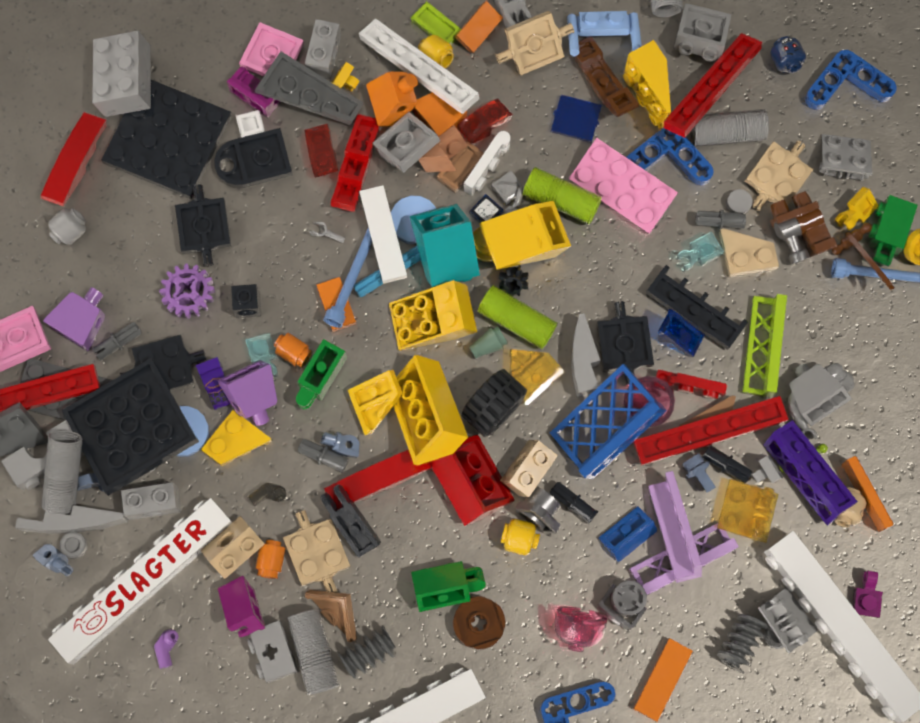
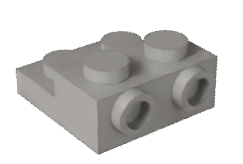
M685 3L673 49L679 50L683 55H700L707 61L718 60L724 51L732 14Z
M408 112L374 141L373 145L382 158L404 173L433 148L440 139L435 132Z

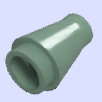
M497 326L494 329L491 327L469 348L477 359L504 349L503 346L507 345L508 342Z

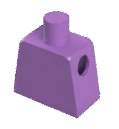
M93 287L89 289L84 298L71 292L45 317L43 322L60 335L84 350L89 351L105 319V314L96 307L104 295Z
M259 360L218 380L220 387L238 415L244 418L252 416L256 426L269 422L270 419L266 409L277 403L270 364Z

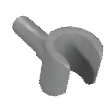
M519 187L513 205L506 208L505 214L519 210L524 188Z
M313 222L320 227V232L309 231L312 236L324 235L341 243L344 242L345 237L328 230L324 222Z

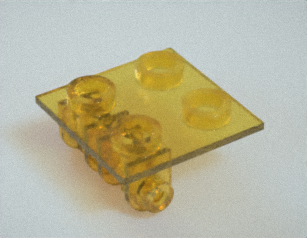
M729 479L717 528L767 543L779 494L774 493L775 490L769 487L761 489Z

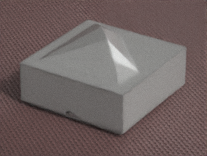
M512 171L491 184V188L505 205L515 200L519 187L524 188Z

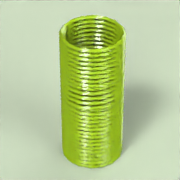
M534 167L522 193L523 196L525 195V197L527 196V198L534 199V201L536 200L539 203L555 201L557 211H561V213L563 212V214L568 216L570 215L574 219H579V221L581 220V222L588 225L592 222L602 199L600 195L558 178V176L556 177L537 167Z
M495 285L489 288L478 307V313L482 314V316L484 315V317L493 320V322L495 321L501 327L503 326L506 330L508 329V331L510 330V332L523 338V340L525 339V341L532 343V345L534 344L540 350L546 346L558 324L555 320L553 321V319L538 312V310L536 311V309L529 307V305L527 306L522 301L519 302V299L517 300L514 296L512 297V295L503 290L501 291Z

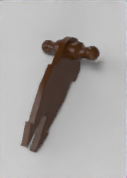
M864 223L860 229L846 232L840 244L832 249V254L839 255L844 249L854 246L890 290L894 289L895 287L858 243L863 239L865 233L872 230V225Z

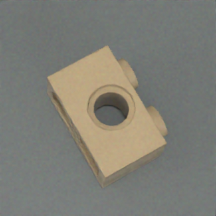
M528 440L500 482L518 496L530 497L558 455L539 440Z
M239 516L200 551L221 576L226 579L264 545V542L244 519Z

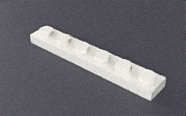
M374 19L359 33L360 40L404 72L413 74L420 84L461 114L465 113L480 99L477 91L377 19Z

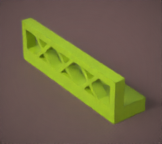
M777 294L774 299L753 296L742 394L772 398L777 393L787 295ZM758 303L772 305L771 315L763 319L757 311ZM761 325L769 333L768 339L763 343L755 336V330ZM759 349L766 356V362L760 367L752 360V354ZM752 366L755 371L750 374ZM756 373L764 381L763 390L749 388L750 378Z

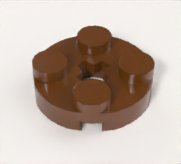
M482 596L471 597L470 602L462 603L456 610L453 619V629L458 640L466 647L476 650H484L494 646L502 637L506 625L505 615L501 607L491 599ZM476 616H480L481 619H486L487 624L483 625V630L481 631L477 627H472L471 623L475 622Z

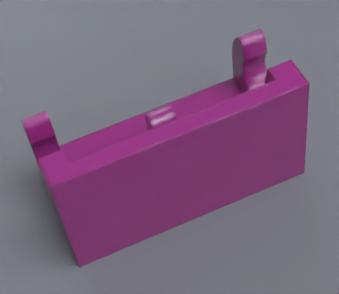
M241 66L227 81L230 92L254 109L259 110L261 114L268 118L281 101L255 93L260 80Z
M244 576L218 588L227 627L231 632L246 626V628L238 631L239 637H245L259 629H265L255 589Z

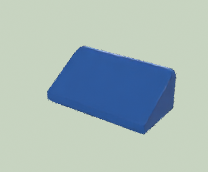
M637 506L602 534L599 540L611 555L620 562L657 532L654 521Z

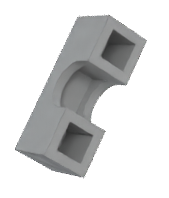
M67 420L47 431L46 434L49 435L59 430H72ZM22 447L1 461L16 486L22 490L35 488L41 483L40 480L44 478L46 456L36 459L25 447ZM81 449V457H80V458H82V457L85 455V454L83 453L82 449Z

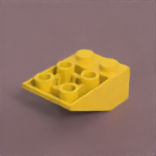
M652 40L628 54L623 78L625 83L636 92L639 104L642 107L645 106L648 110L652 124L658 126L661 130L664 127L665 119L671 113L666 57L656 42Z
M554 201L533 204L479 224L497 270L555 258L571 247Z
M453 280L389 303L399 351L456 340L477 333L466 284Z

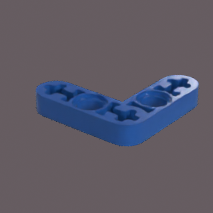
M841 50L811 86L805 97V102L811 109H822L845 79L880 102L889 101L895 94L897 86L890 77L852 51ZM847 59L848 64H845L841 71L837 69L841 61ZM858 72H868L871 79L868 81L861 80ZM825 76H835L837 83L834 85L828 84L825 81ZM875 78H876L878 81H877V83L874 85V87H872L871 85H872V83L874 82V80H875ZM884 86L888 87L885 93L880 91ZM822 88L824 90V93L822 94L820 99L815 101L813 99L814 96H816Z
M664 127L626 157L634 163H637L639 158H641L642 161L638 166L648 171L666 155H669L689 179L700 186L708 184L714 173L712 165L686 137L679 136L664 129ZM666 134H667L668 136H670V135L673 134V135H674L673 141H672V140L666 141V140H665ZM648 147H654L658 151V155L650 158L646 156L644 150ZM682 150L691 152L692 159L689 161L682 160L679 157V152ZM698 169L700 171H707L705 177L703 175L697 176Z
M599 682L544 700L540 708L544 723H570L568 717L611 704L615 699V689L610 683ZM600 686H603L604 690L609 689L610 695L607 696L606 702H603L602 698H597L593 700L595 706H590V697L586 690L590 689L592 695L600 691ZM574 694H581L585 698V706L582 709L577 710L571 706L570 700ZM566 697V706L570 711L569 714H565V709L558 710L556 717H553L551 713L546 714L545 709L549 707V702H553L554 705L563 704L560 698Z

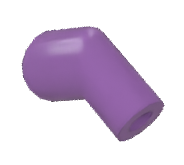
M173 629L164 631L154 645L160 669L173 665L169 652L179 638L178 633Z

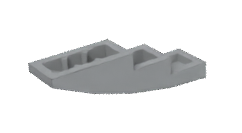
M73 505L71 515L52 514L45 511L43 522L17 518L15 528L25 532L46 534L80 533L128 522L129 519L124 516V513Z

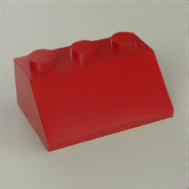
M478 434L468 437L453 454L429 461L464 526L482 520L515 501L508 487L500 482L502 476Z

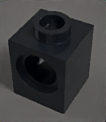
M257 284L231 286L232 310L236 318L261 316L260 291Z

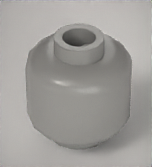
M63 208L49 221L48 226L51 230L49 235L58 244L63 242L67 245H72L85 233L86 219L74 208Z

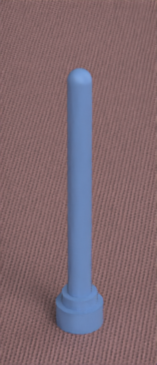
M369 228L365 233L335 306H331L323 318V321L332 327L341 328L345 321V305L372 244Z
M834 258L831 268L832 278L843 279L844 276L848 277L849 275L880 278L871 267L851 265L846 259ZM880 268L888 279L920 283L919 272Z

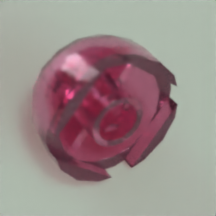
M647 375L638 378L657 402L661 403L667 410L650 427L663 424L670 418L675 409L676 398L672 387L667 381L658 376ZM629 393L624 394L623 404L625 408H628ZM633 393V408L641 409L649 402L643 394Z
M558 607L554 618L555 632L563 643L568 644L569 650L583 652L584 648L593 647L602 640L607 627V616L593 610H589V613L583 612L578 607Z

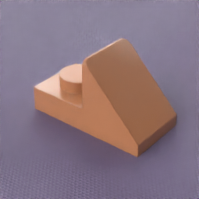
M452 126L440 135V141L418 160L426 172L456 171L450 159L468 145L457 128Z

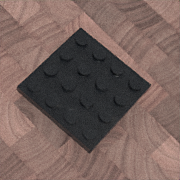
M151 80V109L124 114L101 161L105 165L192 199L194 195L193 185L198 187L232 117V113L219 106Z
M152 358L61 410L72 432L82 436V451L102 489L108 496L199 442Z

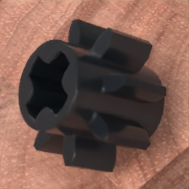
M521 265L508 267L506 273H499V279L502 280L499 283V289H505L508 294L520 296L522 289H528L529 283L526 280L529 273H523Z

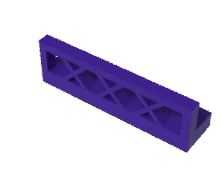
M793 420L774 431L763 444L827 526L858 502ZM774 442H776V444L779 446L781 452H780L779 449L776 447V445L774 444ZM824 505H825V506L829 509V511L832 513L831 515H830L829 512L825 509Z

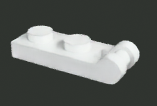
M501 131L495 136L464 182L465 193L473 196L476 190L480 191L487 180L485 176L489 170L493 172L500 161L499 155L509 151L510 135L508 132Z

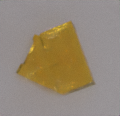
M510 349L509 373L527 389L523 403L526 405L565 373L555 359L547 352Z

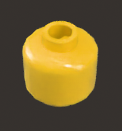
M430 35L420 41L418 50L446 69L452 63L454 54L449 42L438 35Z
M512 519L510 523H505L500 543L504 544L506 551L526 556L530 553L531 548L537 549L540 534L535 533L536 527L533 523Z

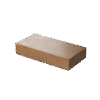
M468 140L466 141L468 146L450 160L456 171L440 172L437 175V180L454 193L462 187L484 154Z

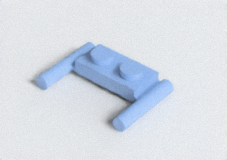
M627 11L579 12V16L575 14L567 16V24L571 23L574 29V33L568 35L570 55L577 56L580 53L578 36L631 34L632 51L642 46L638 14L635 12L627 15Z

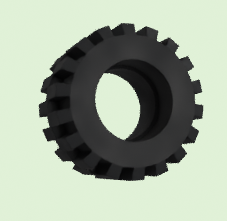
M505 369L499 370L487 379L464 406L461 417L483 437L489 436L518 408L526 396L527 389Z

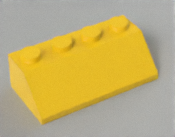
M415 354L397 375V380L403 394L394 404V409L413 463L420 465L453 454L468 438L440 362Z

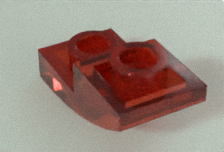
M497 98L466 117L457 125V129L471 144H474L490 136L492 129L509 122L513 114Z
M328 123L305 129L306 143L314 177L338 172L336 153L333 148Z

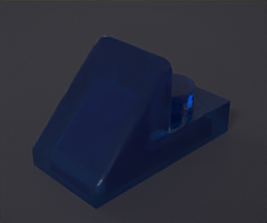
M669 309L658 330L659 342L671 343L686 356L694 357L705 336L673 309Z

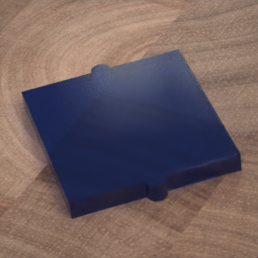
M561 95L557 110L553 112L555 118L551 132L592 143L595 129L599 126L598 117L602 105Z

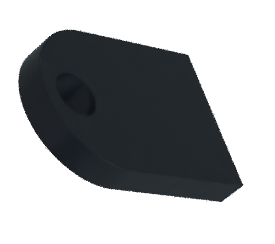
M281 128L230 140L223 144L215 155L214 166L218 177L223 183L233 188H246L293 175ZM228 161L234 163V168L231 171L224 172L221 170L223 163Z

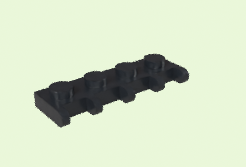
M665 265L647 289L646 294L729 350L748 321L744 319L740 325L725 316L730 308L725 306L722 312H719L705 302L709 296L708 293L704 292L701 298H699L684 287L689 281L684 277L679 284L666 274L670 267Z

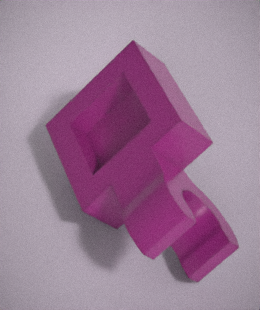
M864 571L862 589L854 588L853 608L860 616L880 618L883 592L875 591L878 582V572Z

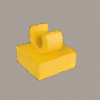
M345 62L331 83L352 92L360 81L350 75L354 67Z

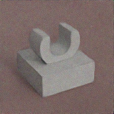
M770 456L759 460L758 462L762 468L752 474L757 483L766 478H769L771 483H775L783 478Z

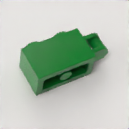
M889 195L884 202L880 201L875 215L879 216L877 223L872 224V230L868 233V237L871 238L869 247L875 249L872 257L874 262L889 267L893 257L898 256L904 249L918 207L917 204Z
M325 339L322 340L297 381L300 390L296 395V402L299 408L307 410L312 406L316 398L321 401L323 400L347 360L346 351Z
M462 561L411 572L419 612L470 602L469 593L483 590L486 587L482 568L472 567L464 569Z

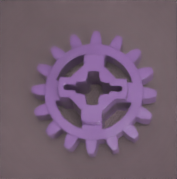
M185 264L183 270L175 266L176 272L172 274L168 271L169 279L161 281L162 285L165 286V288L159 290L160 294L165 296L161 301L164 305H168L167 309L170 313L175 311L176 316L179 318L185 313L187 319H190L193 312L199 317V310L204 309L208 311L206 303L214 302L213 297L210 296V294L216 293L215 288L210 286L214 282L211 277L207 278L208 273L205 269L199 273L198 265L190 269L189 265ZM203 284V286H204V291H203V295H202V297H201V296H200V293H199V290L202 288L201 285ZM175 286V293L172 298V288ZM185 289L192 290L190 294H188L187 292L184 293L183 291Z

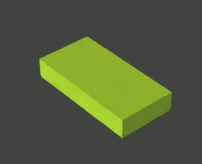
M427 1L411 17V22L429 36L438 35L451 45L457 40L454 36L461 28Z

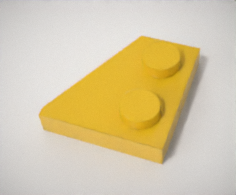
M388 370L348 390L364 435H370L375 431L403 394L394 370Z
M232 410L201 450L218 464L224 466L239 456H245L251 453L252 450L264 444H269L272 439Z

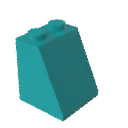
M458 204L410 216L425 277L432 288L453 280L466 282L470 281L473 277L480 276L471 221Z

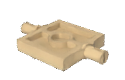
M546 11L504 29L508 39V50L496 54V59L499 64L513 59L520 75L564 57L561 47L562 37L574 33L573 25L569 23L558 28L554 23L552 13Z
M774 141L771 143L744 181L759 194L752 204L753 209L757 206L755 210L760 211L766 201L776 203L785 199L787 206L792 201L791 197L796 195L813 171L811 167L802 162L798 157L805 148L804 143L799 147L801 141H796L790 151L785 150Z
M306 510L301 511V514L300 512L296 513L295 516L301 528L297 532L283 537V541L301 586L303 587L313 582H323L327 592H331V589L333 592H338L332 577L338 572L350 568V564L332 519L318 524H310Z

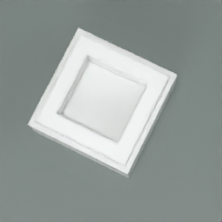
M259 110L236 115L241 138L265 132Z

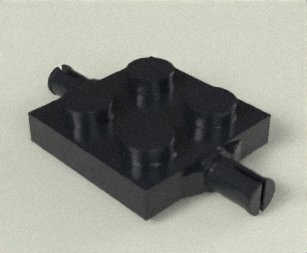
M198 184V188L197 185H193L194 200L175 205L180 248L182 254L202 253L203 266L208 267V263L210 266H213L212 251L232 247L226 202L224 197L216 199L204 198L203 185Z
M619 301L615 302L616 317L610 320L597 321L603 372L616 371L622 364H625L635 375L634 371L639 368L654 366L647 316L632 317L626 315L625 301H621L620 304ZM625 374V385L629 386V378Z
M181 335L132 348L135 360L134 367L152 358L170 391L195 384L192 375V363L207 360L204 349L189 354Z

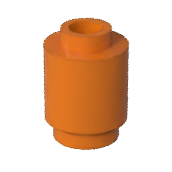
M287 333L285 336L281 334L274 343L276 348L275 354L295 367L298 365L303 368L313 353L309 349V345L290 333Z
M266 540L265 544L259 549L255 568L258 570L257 576L278 579V573L282 571L285 548L281 547V542Z

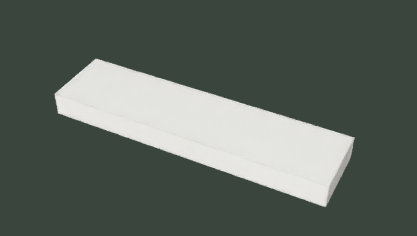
M384 186L359 191L383 284L407 278Z

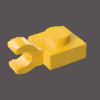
M862 187L847 203L849 210L838 214L835 221L839 227L845 224L848 230L852 229L857 221L864 223L878 207V203L870 189Z

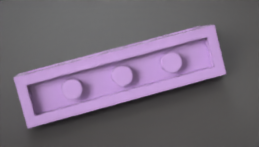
M670 471L665 473L666 482L649 485L648 488L676 583L702 577V564L674 473Z
M721 522L693 536L695 544L701 546L699 557L702 567L739 547L734 538H729ZM715 530H718L724 543L717 547L706 544L708 535ZM704 537L703 543H702V542H699V541H696V540H698V539ZM705 548L711 549V550H709V551H707V552L704 553V549H705ZM667 550L629 569L635 581L645 589L647 595L676 581L673 570L661 568L663 558L668 555ZM659 560L658 566L652 565V563ZM644 567L655 569L654 579L644 584L637 571ZM659 571L665 573V574H663V575H661V576L658 577Z

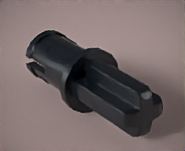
M709 445L702 457L720 468L721 473L725 471L742 483L748 482L752 475L750 469L732 459L733 455L729 457L713 447V445Z
M557 482L550 491L552 496L568 507L567 511H573L585 520L587 524L599 512L582 500L580 494L577 496L561 482Z

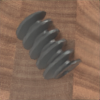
M739 614L737 619L741 624H733L732 628L736 633H728L727 637L731 642H723L722 646L726 651H718L717 656L733 670L745 674L740 666H750L745 657L746 655L755 657V653L750 648L751 646L760 648L761 645L755 639L756 637L765 639L766 636L760 630L761 628L770 630V626L754 616Z
M384 625L381 626L382 635L375 630L372 631L373 640L369 639L366 635L363 636V646L354 641V651L348 646L344 647L345 656L337 651L346 670L354 679H358V669L364 674L368 673L367 664L374 669L377 668V658L382 663H385L386 653L392 658L395 657L394 648L396 647Z

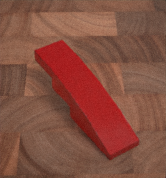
M86 112L82 114L50 172L41 193V199L64 207L86 173V165L96 151V142L107 127L106 119Z
M361 114L357 115L345 149V157L338 174V182L331 199L332 207L355 212L360 197L359 191L363 188L375 148L373 142L377 140L380 129L376 118Z
M408 449L358 471L324 488V490L335 501L338 509L343 505L333 488L339 484L348 493L350 501L353 500L356 503L364 501L384 490H389L432 467L430 462L415 465Z

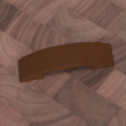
M592 36L579 41L580 53L574 56L602 103L616 117L638 108L639 103L630 90L621 85L603 59V52Z

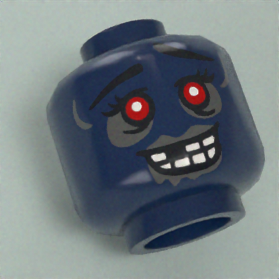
M789 36L776 40L770 52L776 68L783 73L799 71L806 60V53L800 41Z

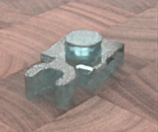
M709 232L689 244L691 251H681L677 255V260L683 257L688 258L690 263L686 264L683 268L684 271H688L693 268L696 261H699L700 265L704 266L722 256L724 250L713 233Z
M270 333L247 339L246 344L252 364L259 360L270 364L274 376H278L276 366L271 363V360L277 359V355L275 354Z

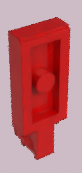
M659 369L654 383L655 386L665 390L674 385L679 387V391L693 394L694 390L704 392L703 396L711 399H718L719 396L723 397L727 390L726 383Z

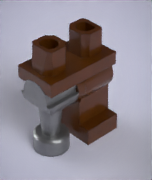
M806 191L791 197L796 208L792 211H789L785 199L770 205L774 217L770 220L772 228L774 227L777 237L785 240L792 254L788 258L791 265L838 246L834 237L831 238L824 217L819 210L818 202H812ZM798 236H802L807 249H801Z

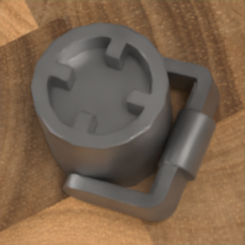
M538 486L530 497H526L524 501H520L516 505V512L527 522L533 523L542 533L556 534L561 526L553 518L561 504L552 495Z
M625 581L617 587L612 584L599 602L598 609L614 624L630 631L636 626L647 609L645 607L647 594L645 589L635 581ZM610 594V604L612 606V609L604 605L605 601L607 600ZM638 614L631 624L624 619V617Z

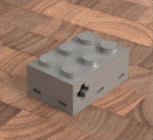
M139 30L93 39L92 103L105 117L151 109V45Z

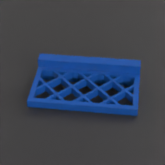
M622 364L560 422L550 434L580 469L578 471L583 477L594 479L667 410L661 403L657 402L625 364ZM623 373L629 378V390L616 389L617 379ZM603 392L611 393L610 407H598V396ZM616 393H629L628 408H615ZM633 393L643 394L649 402L641 409L633 408ZM585 409L593 410L592 425L579 424L580 413ZM598 410L610 411L609 425H597ZM615 411H627V422L623 426H614ZM565 427H574L573 442L564 441L559 435ZM579 427L591 428L590 443L578 442ZM596 428L609 429L608 440L605 443H595ZM578 445L590 446V456L584 462L577 456Z

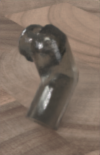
M265 483L251 493L248 498L256 507L265 499L282 502L286 499L287 495L283 486Z

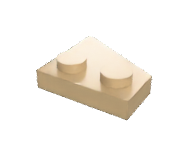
M727 229L720 230L719 234L729 277L778 269L779 264L774 243Z

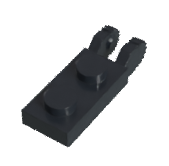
M339 484L333 489L343 506L337 509L335 501L328 493L322 494L321 500L330 513V518L359 558L380 545L381 541L353 500L350 501V497L343 486Z

